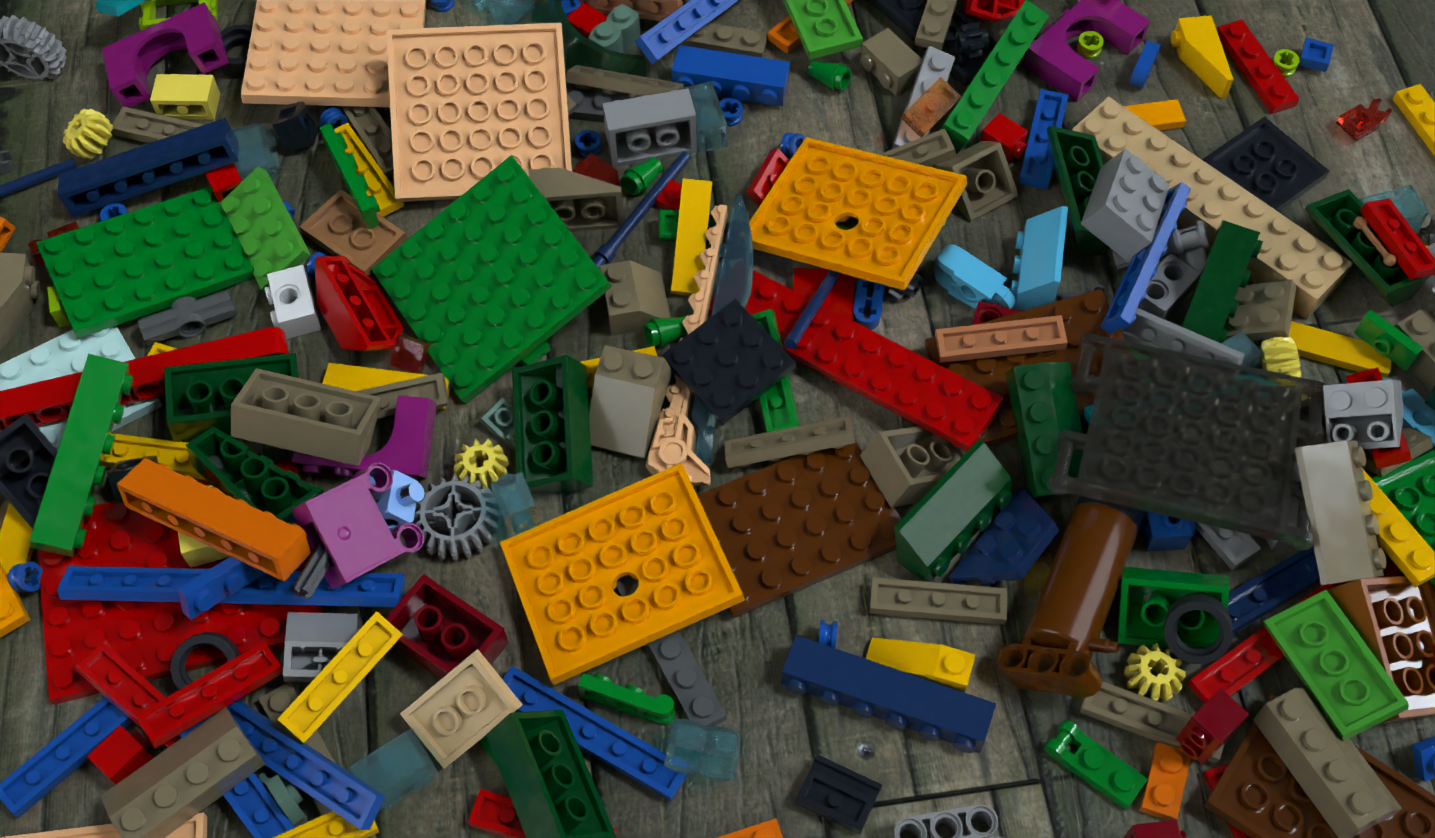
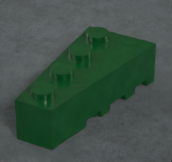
M1223 220L1218 226L1216 239H1214L1209 250L1205 268L1201 272L1194 291L1195 294L1190 301L1181 325L1183 328L1221 344H1224L1228 330L1223 329L1227 317H1234L1240 302L1235 299L1238 288L1245 289L1251 271L1246 269L1250 258H1257L1263 241L1258 240L1260 232Z
M214 426L186 444L192 466L210 485L236 500H244L250 506L260 511H268L284 522H289L295 518L291 509L324 493L320 487L314 484L311 486L302 481L300 476L290 470L286 472L273 464V460L264 455L259 456L248 450L247 445Z

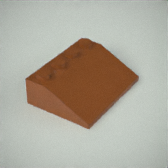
M1406 576L1363 578L1328 589L1331 597L1409 703L1407 710L1377 725L1435 716V663L1432 645L1435 644V591L1432 582L1428 580L1415 588Z

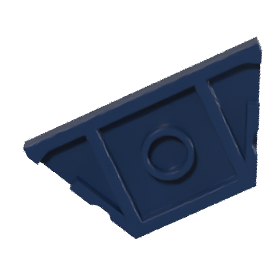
M1019 487L1007 507L1000 511L948 578L952 584L961 585L964 584L965 580L979 579L981 584L995 583L999 580H1021L1059 530L1055 522L1026 490Z

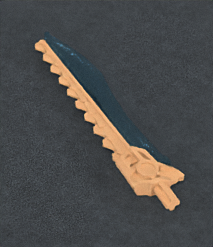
M736 195L734 198L726 244H722L728 217L727 205L715 206L711 211L716 226L710 227L705 233L711 248L704 249L699 255L705 265V270L698 271L694 276L700 291L693 293L688 299L694 314L687 315L682 321L688 334L707 321L719 257H723L711 317L735 298L745 308L751 295L753 244L749 219L741 195ZM675 374L676 384L669 385L665 394L670 407L663 408L659 414L645 466L654 475L682 463L692 485L698 486L703 484L709 486L711 484L710 469L706 465L712 462L716 418L695 396L691 416L693 423L699 430L697 454L695 455L696 434L693 425L687 418L692 391Z

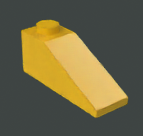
M1212 15L1179 18L1175 30L1171 32L1172 47H1176L1179 59L1220 99L1226 98L1233 82V76Z
M872 638L866 659L965 693L976 654L942 644Z

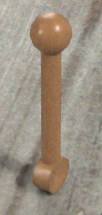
M1357 217L1353 225L1361 229L1384 258V264L1386 266H1393L1396 263V257L1386 251L1366 226L1367 220L1363 217Z

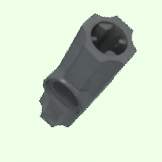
M225 290L198 300L193 297L179 298L172 303L171 309L139 319L138 324L146 344L151 345L177 335L185 338L196 337L205 331L207 325L236 316L238 312L229 290Z

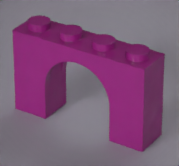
M1078 0L1071 10L1066 9L1054 25H1048L1043 34L1037 40L1034 39L1025 52L1026 57L1023 67L1060 92L1069 94V98L1078 102L1094 87L1099 67L1073 51L1067 41L1073 37L1080 36L1083 32L1095 31L1106 42L1128 55L1145 39L1150 20L1118 0Z
M205 2L102 48L110 90L123 107L130 108L151 98L147 81L148 72L160 57L171 51L188 49L189 55L202 74L229 63L218 22Z
M398 395L394 428L389 441L378 452L364 456L359 466L314 457L293 451L292 463L302 466L303 472L321 474L322 468L334 469V475L353 477L354 471L358 472L373 463L379 462L387 465L390 470L399 471L415 480L417 478L427 479L436 402L430 398Z

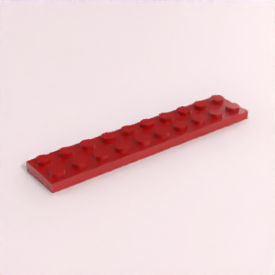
M741 263L738 264L711 298L708 314L711 316L735 298L751 315L772 309L775 312L782 347L792 359L965 451H968L981 438L1004 404L1003 397L821 305L796 348H787L784 341L811 299Z

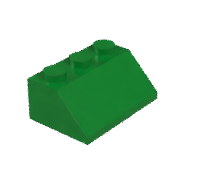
M1125 567L1121 584L1118 643L1150 647L1158 643L1161 648H1169L1164 637V619L1169 607L1177 599L1189 594H1205L1216 598L1228 610L1229 576ZM1191 610L1180 617L1177 624V633L1180 640L1186 645L1194 648H1204L1212 645L1217 640L1220 627L1217 619L1211 613L1204 610Z

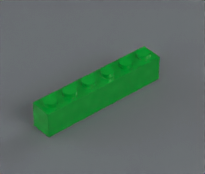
M1028 0L1024 1L939 129L945 128L956 154L960 152L970 139L1049 17V14Z
M88 353L29 540L32 548L70 557L74 556L76 548L82 549L87 530L82 529L86 516L92 517L97 498L92 497L95 485H102L106 467L101 466L104 454L111 455L115 442V436L111 435L114 423L120 424L125 406L120 405L123 393H130L134 376L129 375L128 363Z

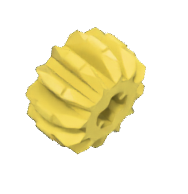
M84 108L79 114L74 115L71 122H68V128L64 130L63 143L66 144V148L71 150L70 152L84 159H93L96 154L102 153V149L105 146H108L107 142L112 137L110 132L113 129V125L99 111Z
M1282 336L1262 341L1260 346L1262 370L1277 386V389H1289L1299 385L1301 365L1295 341L1291 337Z
M477 439L474 440V446L472 447L463 444L461 448L463 453L455 454L454 457L456 465H454L453 472L458 476V481H462L468 475L470 477L469 484L480 480L482 489L488 488L491 485L499 489L501 485L499 479H507L508 473L506 468L509 465L507 456L503 455L502 447L500 445L493 446L492 441L489 439L483 445Z
M1158 643L1153 644L1150 650L1145 645L1140 646L1137 654L1131 653L1127 659L1129 665L1124 669V676L1131 678L1127 683V689L1137 688L1139 690L1137 694L1141 696L1148 695L1149 699L1158 701L1159 697L1165 703L1170 701L1173 694H1178L1182 689L1181 681L1186 676V672L1179 669L1182 660L1179 658L1172 659L1170 657L1172 652L1169 648L1165 652H1161ZM1152 670L1158 673L1157 677L1151 674Z

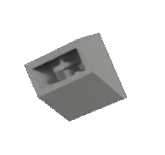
M1401 380L1323 385L1327 443L1357 441L1358 446H1361L1363 449L1400 447L1404 414Z
M288 612L283 681L312 682L357 633L358 614Z

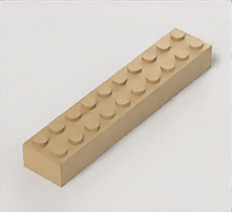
M1109 96L1072 129V131L1095 135L1103 165L1122 150L1127 149L1134 156L1139 157L1153 172L1162 176L1170 185L1169 189L1180 182L1186 184L1191 190L1186 199L1187 206L1179 214L1176 221L1177 229L1181 230L1195 226L1197 221L1202 220L1210 247L1205 248L1206 250H1210L1214 239H1216L1218 226L1223 220L1260 232L1258 240L1263 241L1256 259L1250 258L1246 268L1251 271L1249 280L1259 284L1293 279L1297 286L1293 311L1306 320L1342 283L1353 262Z

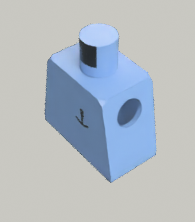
M391 470L393 474L391 488L373 497L389 530L405 523H412L416 503L423 500L425 494L422 485L417 480L396 470ZM369 475L370 483L375 486V480Z

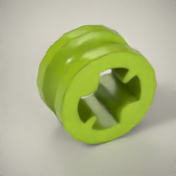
M1095 31L1083 32L1079 36L1076 51L1085 59L1097 58L1102 51L1104 39Z
M1282 49L1275 53L1272 61L1284 78H1287L1295 73L1300 60L1299 56L1292 50Z

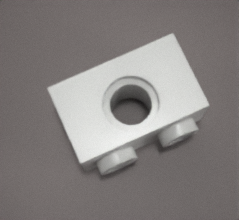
M304 265L267 274L270 286L265 287V293L269 304H274L275 311L270 312L274 327L283 329L286 339L322 330L311 284Z

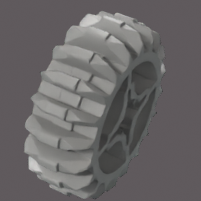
M14 15L10 18L3 16L0 19V66H4L8 69V72L12 71L18 77L23 76L26 79H41L43 81L56 79L57 75H60L67 58L65 55L67 50L62 47V42L55 39L54 33H49L46 31V27H40L35 21L29 22L25 17L19 19Z
M454 474L449 482H446L441 477L439 480L440 485L438 486L429 483V492H424L423 500L416 503L412 523L419 526L423 532L424 543L422 548L426 547L428 554L431 556L438 552L439 558L443 561L451 554L452 559L457 562L459 554L462 553L470 559L471 550L473 549L482 553V542L491 544L493 540L491 533H498L496 522L500 521V513L497 510L499 507L497 500L492 498L493 494L489 488L482 489L480 480L469 484L470 477L468 475L462 481H458V476ZM461 500L472 502L478 507L473 508L472 505H465L461 503ZM438 527V530H446L450 536L439 534L431 528Z

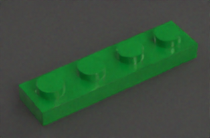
M331 123L320 127L325 145L367 228L370 229L378 226L379 222L376 213L380 212L379 205L374 195H367L366 191L369 190L366 179L363 174L357 175L355 170L359 168L353 154H346L345 150L348 147L342 133L336 134Z
M772 309L752 314L754 319L782 347L775 312ZM788 374L759 397L767 432L800 426Z

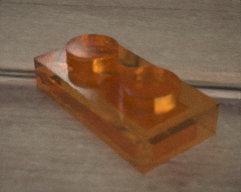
M940 77L902 115L901 119L917 135L923 137L959 101L961 96Z

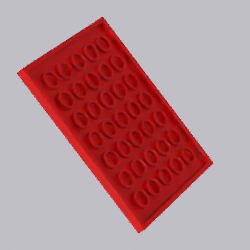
M292 459L273 463L286 472L288 470L294 472L301 479L300 466L292 463ZM206 480L197 481L203 485L210 486ZM116 501L95 505L92 517L86 516L82 529L87 530L82 549L76 548L73 557L38 549V562L43 570L40 588L49 701L54 705L101 693L76 671V665L102 642L109 646L147 681L172 676L170 668L173 654L180 644L193 635L204 632L220 633L234 642L240 651V655L263 641L273 651L285 648L288 612L324 613L323 605L217 603L209 610L190 620L182 612L180 602L60 600L57 589L68 566L211 569L227 559L190 567L181 554L178 531L125 507L124 502L116 503ZM311 548V554L300 564V566L295 571H303L304 567L306 566L307 562L313 554ZM203 645L197 647L189 654L186 660V671L227 662L226 656L220 649L214 646Z

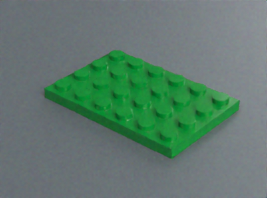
M211 186L36 242L77 339L169 308L179 298H198L255 278L252 273L254 268Z

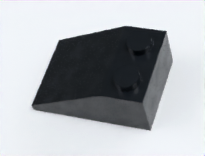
M24 414L0 432V491L33 529L58 451L29 416Z

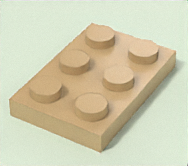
M477 649L402 711L400 715L445 769L481 740L507 715L514 713L523 704Z

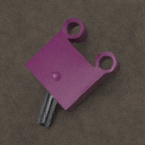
M379 462L373 463L355 473L351 480L291 509L299 526L306 532L308 544L313 552L293 586V591L297 596L304 599L311 598L324 575L331 589H334L392 558H402L418 551L422 547L424 535L420 527L414 523H405L389 530L373 498L387 491L393 484V474L387 465ZM369 475L375 480V486L370 483ZM400 535L405 539L406 547L401 543Z

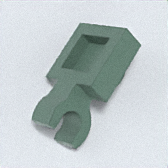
M264 772L260 774L261 782L271 792L293 825L306 817L298 805L304 799L293 783L288 784L290 781L279 774L272 778H268Z

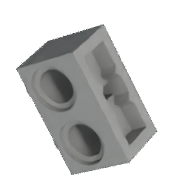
M1171 253L1162 262L1158 261L1156 265L1157 272L1145 289L1147 294L1137 307L1165 320L1193 292L1201 274Z

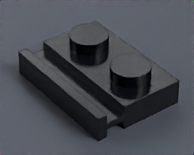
M817 754L795 799V804L861 835L881 791L882 784Z

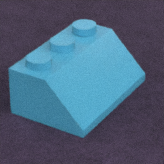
M1061 206L1027 219L1024 232L1018 231L1015 249L1021 250L1020 256L1015 255L1012 273L1018 275L1017 280H1012L1010 288L1016 299L1013 310H1028L1055 301L1061 280L1068 207Z

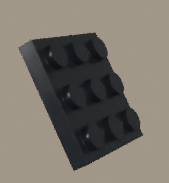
M1265 116L1203 158L1204 162L1278 212L1324 180L1329 173L1326 167Z
M736 298L662 354V357L665 358L673 372L722 426L797 368L796 362Z

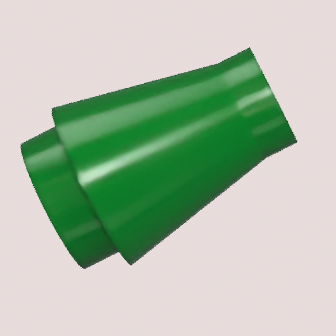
M813 60L808 67V76L815 78L835 92L838 90L844 91L850 83L851 70L845 64Z
M651 157L643 163L626 169L621 177V184L630 195L643 194L656 176L662 172L663 166L657 158Z
M686 316L651 318L650 322L645 323L643 327L647 344L650 347L656 346L661 348L687 335L688 333L682 324Z

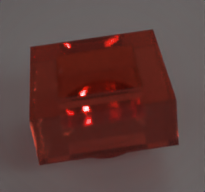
M406 334L397 335V342L394 346L390 364L410 373H423L430 344Z

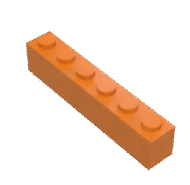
M144 458L117 483L125 507L284 582L311 554L307 534L299 525L284 522L268 511H260L242 499L236 500L223 494L216 487L210 488L203 485L189 475L184 476L171 470L163 463L157 464Z

